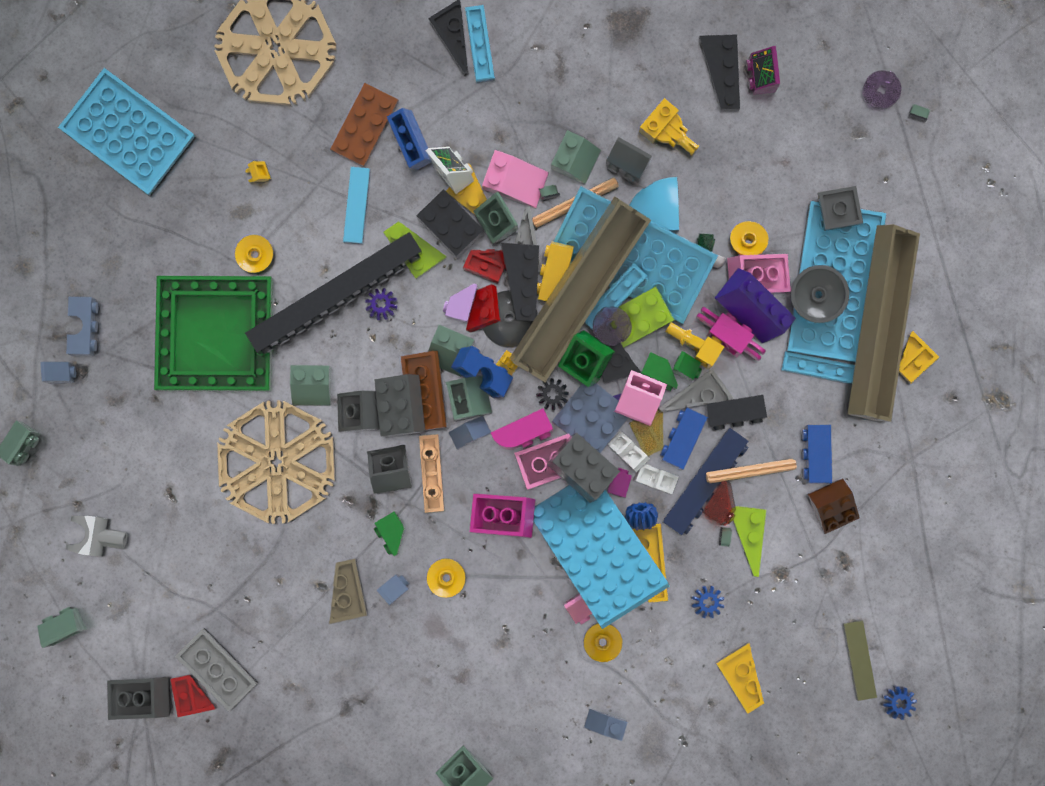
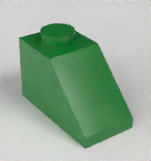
M681 351L672 371L674 374L692 382L694 378L698 379L701 374V362Z

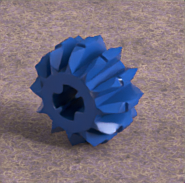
M647 502L633 503L627 507L625 519L630 527L637 531L639 529L644 531V529H651L656 526L658 518L656 507L653 504H647Z
M703 586V593L699 590L695 591L699 597L692 596V599L697 601V603L692 604V607H699L695 612L697 615L703 611L702 618H706L708 612L709 617L712 619L714 618L713 611L717 615L720 614L717 607L724 608L723 604H719V601H723L724 597L717 598L721 591L717 590L713 594V586H710L709 592H707L706 586ZM711 597L710 601H713V604L708 605V608H706L703 600Z
M896 686L895 692L889 689L888 692L891 696L884 695V699L888 700V702L883 703V706L889 707L886 713H892V718L894 719L899 715V718L904 720V713L911 717L912 715L909 710H916L911 704L917 703L916 699H911L914 693H907L908 689L905 687L901 690L900 687ZM898 699L904 701L901 702L903 704L902 707L896 706Z

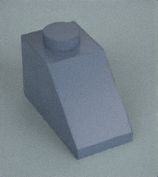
M40 362L42 382L51 385L74 383L77 372L73 363Z
M396 574L378 588L377 592L391 605L409 590L407 586L409 582L403 575L399 577Z
M589 709L584 728L622 741L628 722L627 720Z

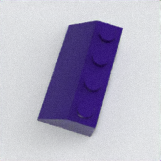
M737 268L715 296V299L739 323L745 324L752 329L751 333L754 334V337L760 343H765L784 334L796 319L751 273Z

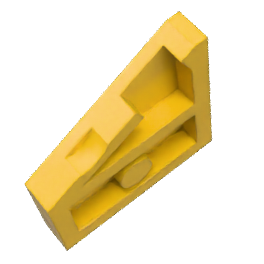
M473 171L471 175L474 182L457 194L450 187L446 192L475 215L473 211L487 199Z
M914 331L910 334L899 368V373L910 384L939 359V356Z

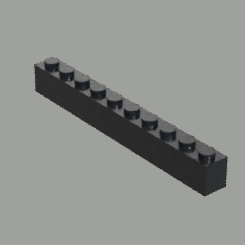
M408 232L245 334L259 355L261 353L265 355L272 351L273 346L277 343L281 345L290 339V335L294 333L297 335L306 330L305 326L311 322L316 324L321 321L324 314H332L339 309L338 306L342 303L348 304L355 299V295L360 292L362 294L368 292L376 282L378 284L383 283L388 279L387 276L393 272L397 274L404 269V265L407 263L413 264L421 259L422 251L411 233Z

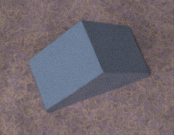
M483 416L468 421L449 432L457 450L491 433Z

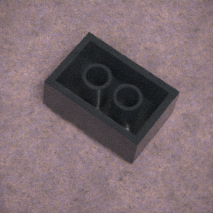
M444 189L416 215L424 227L456 259L465 253L484 234V229Z

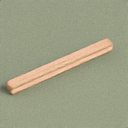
M612 178L589 190L602 196L618 188L619 185L617 180ZM575 197L533 217V225L538 228L568 213Z
M788 459L707 472L706 481L715 483L795 470L797 466L795 460Z

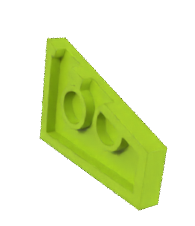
M398 221L383 233L390 243L408 232L411 233L422 251L421 259L413 264L410 262L406 264L415 279L447 258V256Z

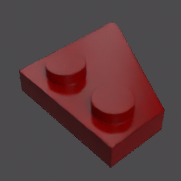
M487 249L486 251L471 250L463 269L498 284L505 269L502 250L495 251V249Z
M491 284L476 291L466 331L474 332L500 321L497 287Z
M190 675L170 679L178 717L215 710L212 702Z

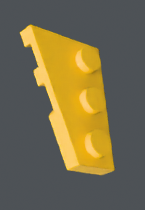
M747 643L716 664L748 714L763 705L764 701L750 643Z

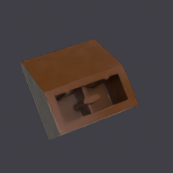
M843 478L808 494L812 509L825 534L860 518L853 492Z

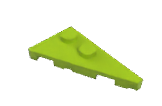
M729 505L728 509L733 518L753 576L759 577L766 510Z

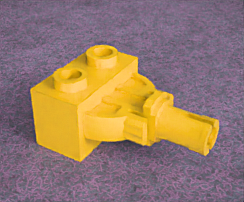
M664 98L640 126L639 132L652 143L657 140L661 143H669L673 148L676 145H680L690 155H693L699 145L686 136L688 129L683 126L682 120L678 115L679 110Z
M671 322L665 332L680 340V345L686 344L696 351L697 354L694 358L701 362V366L709 370L724 348L721 345L722 341L714 336L712 338L707 337L704 341L691 334V329L684 330Z

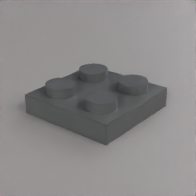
M856 186L818 192L824 231L863 224Z

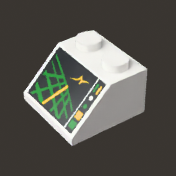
M450 147L428 148L426 150L435 170L455 194L474 182L471 175L473 170L467 163L464 165L461 162L463 159L457 151L453 152Z

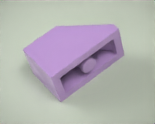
M472 284L451 296L449 301H445L443 307L445 317L468 323L478 285Z

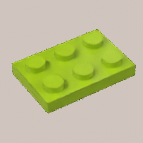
M656 286L619 306L608 320L624 348L674 321V318Z

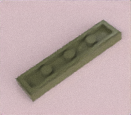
M863 620L843 623L857 701L877 698Z

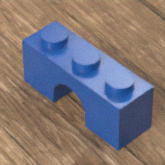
M473 346L460 348L451 366L452 369L465 378L476 377L480 370L483 375V381L479 388L493 398L504 397L513 379L505 368L494 364L491 358L480 354V350Z

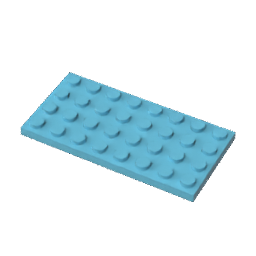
M582 186L579 188L553 241L574 246L570 264L611 203L610 200ZM650 221L609 284V287L635 263L648 277L629 297L634 299L657 286L674 320L683 324L718 255Z
M810 202L799 273L815 265H826L836 269L847 281L849 301L840 316L825 323L810 322L801 317L793 308L792 315L796 319L790 327L788 352L856 363L877 225H885L886 213L861 209L863 224L824 231L819 202ZM816 291L815 297L821 298V292Z
M568 485L535 506L534 523L602 629L670 587L668 581L606 490L596 501L589 503L574 488Z

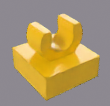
M253 161L248 164L249 168L245 170L246 173H251L252 178L248 180L249 182H266L271 179L265 161Z
M506 350L496 365L505 368L508 374L512 376L519 366L511 361L512 353Z

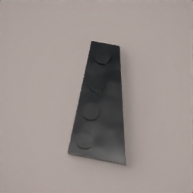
M737 34L699 36L720 111L740 110Z
M501 243L515 320L533 322L536 318L539 245Z

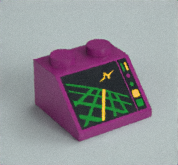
M772 46L751 53L749 59L746 60L747 71H750L751 74L748 84L749 89L753 91V95L776 93L780 85L776 46Z

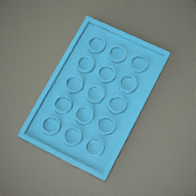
M105 68L58 127L149 196L195 137L192 132Z

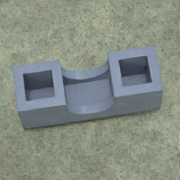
M68 297V316L80 318L83 327L78 334L67 335L66 354L70 356H94V351L97 350V341L94 340V336L98 330V323L95 321V313H98V302H96V299L92 297Z

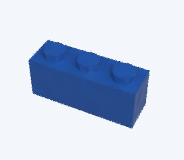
M401 108L387 116L409 168L419 170L431 163L426 152L428 146L412 110Z
M685 408L684 411L680 410L676 419L679 423L676 428H672L668 436L671 439L668 446L664 445L660 453L663 456L661 461L684 470L708 417L689 408Z
M807 425L802 430V440L805 441L806 449L802 451L803 460H806V468H803V479H806V484L832 483L831 425Z

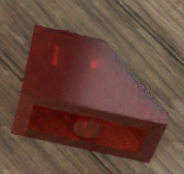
M722 481L703 510V513L720 525L726 526V524H730L733 521L736 506L731 483L729 481Z

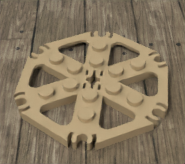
M240 0L217 30L216 39L222 40V44H215L214 46L217 49L215 50L230 86L233 91L235 88L236 94L241 90H245L243 99H247L248 102L292 106L289 98H291L294 104H297L295 97L298 95L302 96L303 100H306L304 91L307 93L308 98L311 96L334 64L335 56L329 55V51L336 50L334 38L319 5L317 4L316 7L315 1L310 5H306L307 0H290L293 3V7L278 27H276L267 7L268 0H247V4L244 0ZM247 11L250 13L260 36L232 33L230 27L241 12ZM310 17L317 20L323 33L322 40L295 39ZM271 39H273L276 45H280L278 47L280 56H278L275 50H271L273 48ZM230 53L256 56L243 75L239 77L233 74L227 60V56ZM291 59L316 61L320 63V68L308 83H303ZM275 68L284 89L281 95L259 93V86L271 70Z
M277 400L276 408H272L271 401H267L266 406L268 409H265V402H262L226 426L231 427L233 431L224 428L223 431L228 433V438L223 439L219 437V440L225 443V446L217 442L219 487L227 483V486H224L221 492L226 490L231 492L226 500L229 501L235 497V500L230 502V504L269 524L270 515L272 516V524L276 523L275 518L277 516L282 518V523H286L285 515L288 516L289 523L326 499L320 493L329 495L324 490V486H334L332 482L327 481V478L335 481L333 437L329 440L325 439L330 437L332 433H322V429L326 427V424L324 423L317 427L320 422H323L322 420L283 401V409H281L282 403L280 400ZM293 414L307 421L310 426L309 429L286 444V415ZM259 415L265 419L266 446L241 432V427L245 423ZM321 446L326 450L327 469L324 473H318L297 462V460L317 447ZM230 451H235L256 462L234 478L228 476L227 454ZM276 455L282 461L281 464H278L277 472L275 465L271 464ZM287 479L310 490L312 498L298 508L291 509L288 506ZM267 480L268 508L261 511L246 503L244 495Z

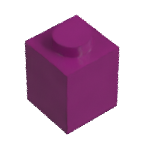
M618 468L620 472L608 485L607 493L626 498L632 475L628 474V470Z

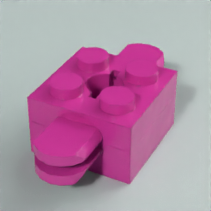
M703 307L701 312L706 316L700 313L696 316L711 328L706 336L710 338L714 336L721 340V345L724 346V349L736 358L744 351L759 361L761 356L758 353L764 355L766 352L764 348L751 340L754 337V334L751 333L752 329L745 324L741 326L735 322L737 319L731 314L727 313L725 315L722 313L718 317Z

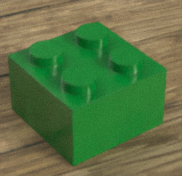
M583 330L573 336L558 367L587 387H590L599 381L615 351Z

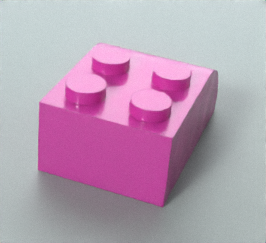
M544 408L491 432V436L495 443L504 449H516L521 446L525 449L533 445V441L538 438L542 441L551 437L553 427Z
M473 493L470 532L532 538L535 499Z

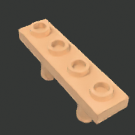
M439 435L419 436L425 513L444 511Z

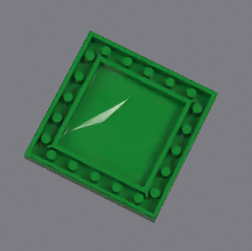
M157 276L154 390L271 392L272 351L265 355L263 353L259 355L245 333L272 317L273 278L271 276Z

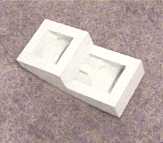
M621 431L607 444L635 472L650 459Z
M644 464L636 472L634 481L673 494L679 476Z

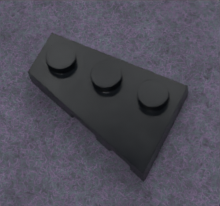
M607 323L602 324L595 332L588 328L589 334L615 351L602 374L604 384L628 377L631 370L641 373Z

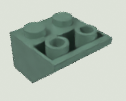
M483 376L446 382L455 421L492 413L489 395L479 388L483 381Z
M16 420L0 445V458L10 465L20 466L24 464L29 457L28 452L30 449L34 448L39 442L38 437L40 433L23 422Z

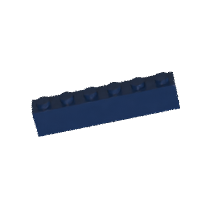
M728 428L662 523L680 536L683 533L687 535L693 527L691 524L695 517L698 519L703 513L704 509L702 506L705 502L710 503L715 496L713 492L717 486L721 487L725 482L709 483L706 481V473L735 468L738 463L735 460L739 455L743 456L749 448L746 445L749 441L733 429Z

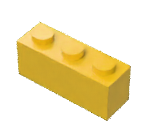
M553 241L550 246H546L544 256L547 257V262L542 264L540 271L543 279L542 283L538 282L537 284L539 300L547 301L570 266L574 246Z

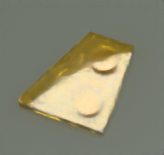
M657 409L651 426L636 420L628 423L642 451L647 456L663 449V412Z

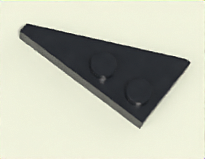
M457 0L428 19L465 75L468 73L461 2Z

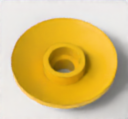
M746 221L739 223L734 227L730 235L731 245L740 255H759L768 245L767 231L756 222ZM750 240L752 243L748 244L745 241Z
M249 235L241 239L237 244L235 259L243 270L250 273H258L265 270L271 264L273 249L269 241L264 237ZM253 252H258L257 258H252Z
M441 559L433 563L429 568L427 584L430 590L437 596L452 597L458 594L464 587L465 572L458 562L452 559ZM445 574H448L450 576V580L448 582H445L443 580V576Z
M596 624L586 632L584 648L588 656L593 660L608 662L619 655L622 649V637L614 626L608 625L602 629L599 624ZM600 639L606 640L605 646L599 644Z

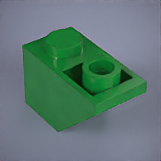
M650 352L641 374L667 384L665 389L667 391L676 390L678 384L669 361Z
M394 511L375 522L376 527L374 531L379 538L383 537L386 542L383 546L387 553L397 556L405 527Z

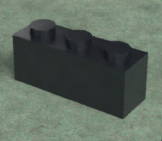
M763 395L705 405L708 428L713 427L714 431L725 429V425L730 424L733 427L744 426V422L751 421L752 424L763 423V419L767 418Z

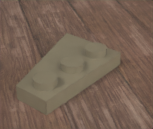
M356 559L336 563L329 624L368 615Z

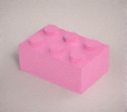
M569 434L514 453L527 490L561 478L547 463L570 437Z

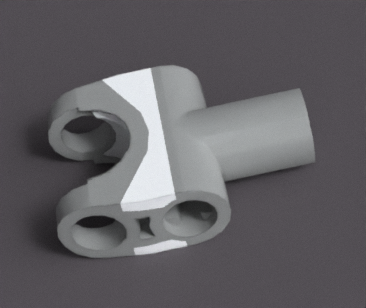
M71 516L70 521L77 522V524L84 528L85 537L78 544H67L66 550L82 555L102 557L103 547L125 548L127 533L106 529L107 518Z

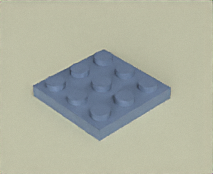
M582 383L552 422L570 436L577 432L601 453L629 417L615 412L618 400L597 383L590 387Z

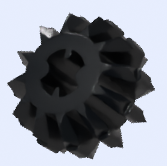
M550 378V385H548L547 381L543 382L545 388L538 386V389L543 393H537L536 397H543L539 404L541 405L546 402L544 407L546 410L549 404L552 405V411H555V404L561 409L563 406L560 401L564 403L568 401L562 397L568 396L569 392H562L567 386L565 384L559 387L560 379H558L556 384H554L553 378ZM551 390H555V393L558 392L555 399H550L551 396H547Z

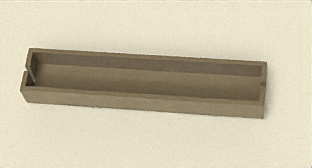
M614 196L512 353L510 359L515 365L527 372L529 371L543 382L547 381L567 350L573 336L579 332L651 219Z
M894 224L877 225L848 408L849 415L884 422H891L920 237V233Z

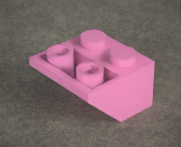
M631 370L615 412L651 426L667 384Z

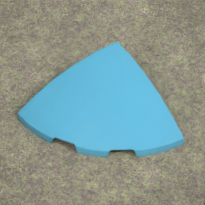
M677 177L655 181L635 195L629 206L659 226L673 233L679 232Z

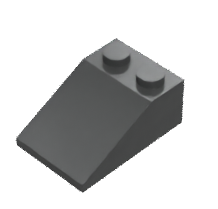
M168 678L107 681L108 720L169 717Z

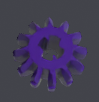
M385 288L382 289L381 294L378 289H375V296L372 293L368 294L372 300H365V303L370 304V306L366 307V311L373 310L370 313V317H374L377 314L376 318L378 321H380L381 315H383L385 320H388L387 313L394 316L391 309L398 308L397 305L392 304L397 302V298H391L393 296L392 291L386 295ZM378 301H386L384 302L386 306L384 308H377L379 306L377 303Z

